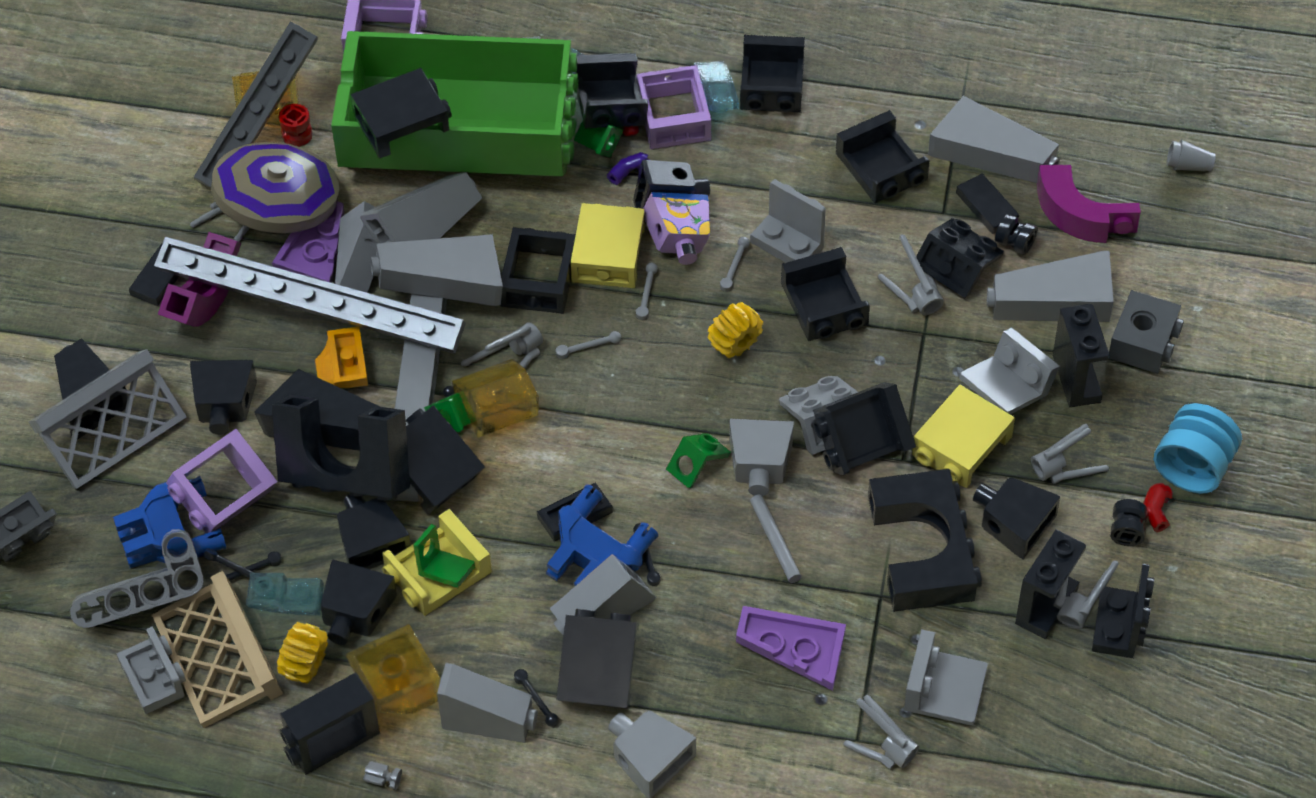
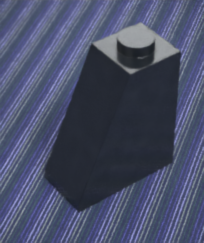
M82 338L64 347L54 355L62 400L110 370ZM119 392L110 395L108 409L118 412L124 411L128 395ZM103 400L94 406L102 408ZM87 410L82 413L80 427L90 430L97 428L101 412ZM106 414L105 422L115 415ZM74 418L67 424L74 426L76 418ZM78 432L77 440L87 433Z

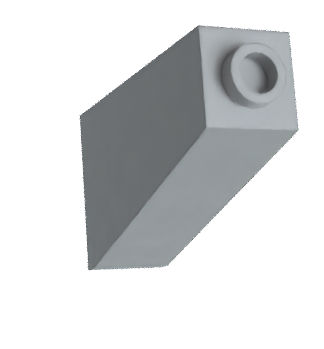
M962 96L931 132L929 139L928 155L1033 183H1037L1040 165H1059L1060 159L1057 158L1059 144L965 96Z
M466 172L443 177L367 210L359 217L376 243L439 239L482 199V196L477 190L473 179Z
M493 234L377 243L376 257H371L372 276H378L380 289L492 306L501 304L503 285Z
M1100 251L994 275L993 288H987V307H993V320L1058 321L1060 308L1093 304L1098 321L1110 322L1114 303L1110 252Z

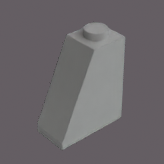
M611 554L554 604L550 610L557 618L554 625L564 636L566 615L575 616V609L597 611L596 618L610 620L611 613L631 615L654 601L656 596L634 570Z
M445 663L437 692L442 729L521 743L526 742L528 730L534 731L538 710L533 709L532 696L530 694L457 665Z

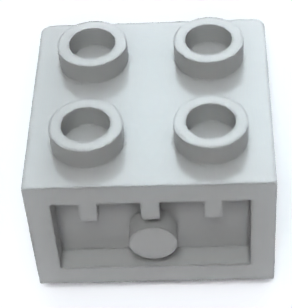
M774 179L769 187V215L750 234V243L785 263L818 254L824 248L826 208L817 200L810 199L795 191L790 185L783 184Z
M1011 327L1003 331L994 356L962 371L959 379L983 399L1011 415L1047 396L1060 366Z
M827 376L809 387H800L789 391L788 395L779 398V402L784 409L800 421L807 451L814 455L826 449L823 440L817 436L814 430L813 420H815L813 410L855 394L857 391L838 376Z
M921 629L906 689L904 710L962 724L974 725L988 664L983 661L939 652L940 647L934 646L935 632Z

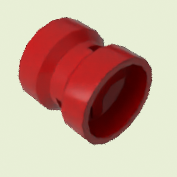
M290 104L283 107L278 117L283 141L286 144L298 147L306 145L312 139L313 134L308 109L301 104Z

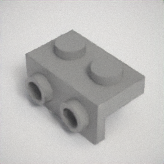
M153 626L146 629L148 640L116 653L118 661L145 714L185 697L181 683L186 681L185 675L178 662L171 663L168 656L172 655V651L164 635L158 637Z

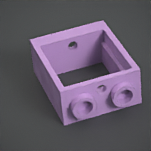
M348 0L341 36L343 54L347 31L361 32L363 21L411 23L409 34H423L421 28H426L427 10H422L421 0Z
M697 65L637 74L642 99H647L648 101L645 129L650 149L711 140V118ZM691 92L696 113L653 118L649 98Z
M235 429L175 470L170 475L166 484L173 500L179 504L182 503L189 512L188 516L191 523L198 530H203L206 534L217 530L268 494L278 481L238 430ZM221 452H224L252 490L215 515L186 477Z

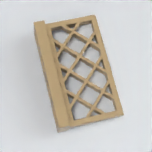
M223 571L211 576L213 583L200 589L198 593L183 598L152 614L160 635H164L172 651L170 657L173 663L178 662L185 675L186 681L183 682V686L203 728L267 695L270 700H273L283 694L239 598ZM213 596L215 604L210 615L196 612L200 602ZM175 615L185 616L179 631L167 629L164 621ZM193 619L206 622L201 636L187 634ZM214 624L228 628L222 642L208 639ZM183 640L197 643L191 658L178 655ZM205 645L219 649L213 664L199 661ZM227 651L240 654L235 669L221 666ZM195 667L210 670L203 686L191 683L190 681ZM217 673L232 676L226 691L211 688ZM240 678L252 681L256 688L244 695L234 694ZM208 695L222 698L217 709L205 714L202 707Z

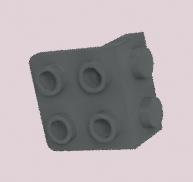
M31 491L0 509V559L3 558L5 562L19 555L23 551L21 548L30 540L36 544L52 533L50 529L54 527L53 523L57 513L53 508L45 512Z

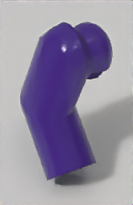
M639 152L622 158L608 172V180L614 185H619L632 170L637 168L640 171L642 160H650L648 158L649 155Z

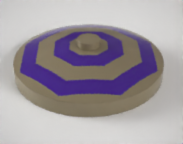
M257 142L237 147L219 159L213 170L211 191L217 206L234 221L259 231L293 233L313 228L331 216L337 206L339 182L331 166L311 151L286 143Z

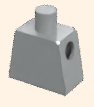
M730 419L729 443L735 480L740 483H749L748 491L750 494L765 496L769 492V484L783 483L793 445L794 421Z
M652 711L644 712L635 722L631 721L623 713H619L611 720L608 729L618 737L613 743L616 762L647 798H652L696 756V737Z

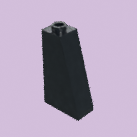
M298 369L254 411L263 433L269 437H274L272 404L289 395L319 398L321 433L325 445L360 451L357 416L378 405Z

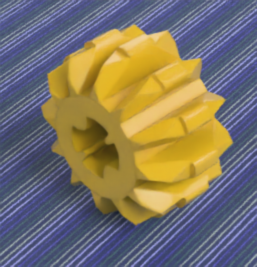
M743 302L736 305L732 303L726 310H721V314L718 317L713 318L714 323L708 328V339L711 345L726 357L741 356L743 351L746 349L750 350V346L758 341L757 337L763 332V321L760 319V315L750 306Z
M295 623L288 630V634L283 640L282 648L279 650L280 655L277 659L278 673L294 682L309 683L317 675V671L322 665L323 657L326 655L325 650L328 646L327 632L312 624Z

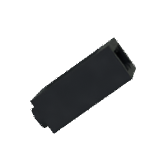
M513 227L501 276L503 287L500 306L564 314L572 279L571 258L576 234ZM519 251L563 256L557 283L514 279L513 276Z
M356 672L280 713L283 728L279 732L286 744L283 747L284 752L292 766L299 764L305 775L380 734L374 698Z

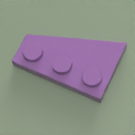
M743 606L736 633V643L833 691L846 624Z

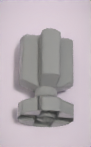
M370 761L364 769L365 775L363 779L365 782L383 786L386 781H389L390 788L396 790L401 781L402 769L395 768L390 773L388 765Z

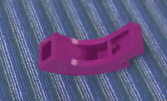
M1071 165L1039 166L1037 180L1039 203L1048 219L1060 230L1081 240L1096 243H1107L1108 233H1137L1141 214L1140 203H1099L1084 197L1076 189L1073 182Z
M208 232L203 247L237 256L242 243ZM191 279L181 287L168 284L158 315L189 326H201L217 312L229 290Z

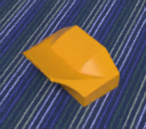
M360 327L327 331L328 339L326 346L315 359L317 377L339 388L368 386Z

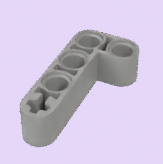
M173 529L165 534L161 545L166 568L78 595L73 600L70 609L73 622L79 627H93L198 593L203 585V574L190 535L181 529ZM174 537H181L187 542V549L180 555L172 554L167 549L168 542ZM191 570L196 573L198 579L195 585L186 588L178 583L177 578L182 571ZM150 581H159L163 585L164 591L161 596L151 598L145 594L144 586ZM117 591L126 592L130 597V603L124 608L114 607L110 602V597L113 593ZM104 596L107 614H102V607L94 609L92 617L87 619L84 614L77 613L81 609V603L87 602L89 607L100 604L98 597Z

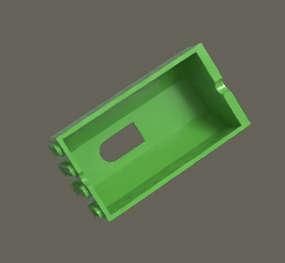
M347 31L341 66V83L337 89L331 124L337 166L564 176L567 173V164H570V160L574 159V141L570 140H572L573 136L576 137L577 118H572V116H575L576 98L573 95L578 92V74H573V72L577 71V53H572L571 40ZM421 68L428 79L432 78L434 80L439 98L441 100L445 99L450 107L452 117L448 118L449 131L443 133L439 125L434 124L389 142L391 155L379 159L353 115L351 94Z

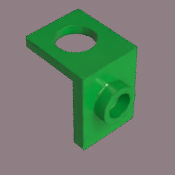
M582 120L574 141L596 151L598 155L611 158L624 130L608 125L607 128L585 129Z
M460 393L453 394L424 407L426 411L434 405L456 432L464 430L463 427L470 424V419Z
M708 433L684 436L666 470L687 488H692L707 461L728 458L731 451ZM684 455L688 456L693 462V470L689 475L683 474L679 468V461Z
M431 524L413 545L418 574L420 576L459 588L475 568L474 561L440 550L436 525ZM430 539V548L424 556L425 544Z

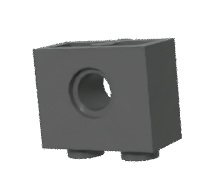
M1131 290L1111 339L1109 358L1158 374L1162 363H1169L1175 345L1170 343L1172 337L1178 339L1184 323V320L1179 319L1181 305Z

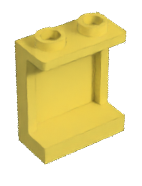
M582 203L571 258L572 282L635 288L637 279L636 266L641 236L645 230V209Z
M959 385L914 435L916 447L912 449V455L924 466H930L935 470L950 469L952 481H958L959 485L967 488L971 483L973 472L999 442L1005 445L1011 439L1015 417L964 386Z
M450 509L438 516L440 527L437 529L440 550L475 562L474 570L459 588L420 576L418 574L413 545L396 556L389 549L382 553L384 560L383 573L394 576L395 584L397 583L402 589V595L406 602L412 608L417 606L424 616L492 573L489 552ZM430 539L425 544L424 556L430 548Z

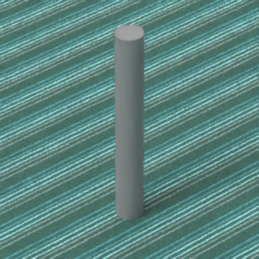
M760 494L753 496L750 499V503L790 583L799 581L801 574L763 496Z

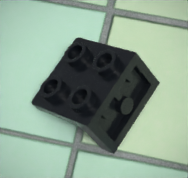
M951 218L928 233L916 257L925 273L966 298L970 295L983 270L1001 258L1004 251L997 247L998 245L993 239L980 236L972 231L968 223L960 219Z
M1142 564L1136 592L1104 587L1099 595L1092 652L1133 659L1136 645L1143 647L1151 607H1149V602L1152 597L1155 579L1148 577L1150 564Z

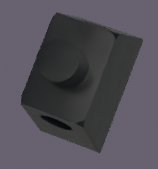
M642 160L633 197L635 208L643 209L651 192L702 194L709 197V180L707 178L694 179L691 166L687 162Z
M253 360L190 361L194 401L199 421L209 423V430L213 434L223 435L228 433L230 422H243L247 419L257 383Z
M1012 477L1008 478L998 491L984 483L980 484L972 500L985 507L982 519L983 529L1019 558L1024 559L1056 518L1060 496Z
M350 495L344 498L343 503L346 510L337 514V520L348 564L372 569L384 564L382 553L388 549L396 556L411 546L408 531L385 501L375 498L366 502L363 496Z
M333 559L320 608L323 623L331 627L327 634L328 639L335 644L345 645L351 632L362 636L371 635L397 596L394 576Z

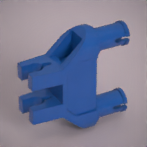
M200 476L189 480L201 497L207 496ZM166 482L156 485L138 508L113 517L120 541L123 542L122 545L130 568L154 561L165 563L161 545L163 537L173 529L184 530L177 512L179 503L175 502L170 496ZM220 528L191 538L197 557L203 556L206 548L213 549L214 551L227 549ZM174 537L168 542L167 549L172 554L180 555L187 549V542L181 537Z
M585 485L570 506H563L558 512L561 546L547 563L548 570L546 574L555 581H558L574 562L584 569L574 582V586H576L611 554L615 555L636 572L643 564L642 555L659 535L653 527L647 531L646 529L649 524L641 522L639 528L626 544H621L586 519L595 506L603 499V496L597 489L591 493L593 486Z

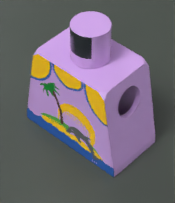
M651 192L643 208L645 209L644 220L657 250L661 253H677L680 264L689 265L697 260V254L702 251L710 235L708 195Z

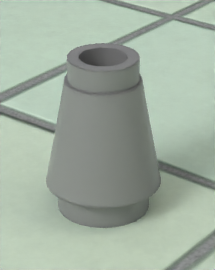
M1180 140V142L1172 141L1167 155V166H1172L1174 170L1211 172L1216 155L1183 140Z

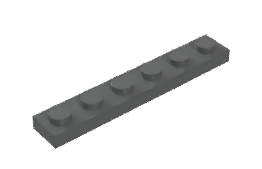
M290 21L194 175V179L197 182L211 189L213 170L219 159L237 147L256 141L318 41L316 35Z

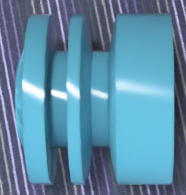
M1198 403L1184 405L1176 413L1174 421L1169 426L1168 433L1163 436L1155 450L1153 460L1156 469L1176 487L1193 493H1210L1219 486L1227 471L1228 464L1232 462L1235 453L1241 446L1242 435L1240 428L1225 413L1209 405Z

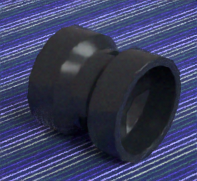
M1008 213L996 231L995 242L1003 246L1010 245L1014 248L1015 252L1026 255L1036 239L1038 227L1031 223L1023 224L1019 222L1018 217Z
M1133 499L1117 501L1113 506L1112 517L1115 522L1111 526V539L1123 546L1141 544L1145 538L1143 523L1147 518L1146 505Z

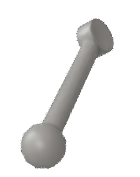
M740 237L737 244L739 247L726 278L720 281V288L724 292L731 291L733 288L732 278L744 249L750 245L747 237Z
M648 263L645 268L647 278L641 306L636 309V317L639 320H645L649 316L647 304L653 275L658 271L655 263Z
M613 331L607 337L574 346L559 345L556 348V356L559 359H565L572 352L609 342L617 344L621 341L622 337L619 332Z

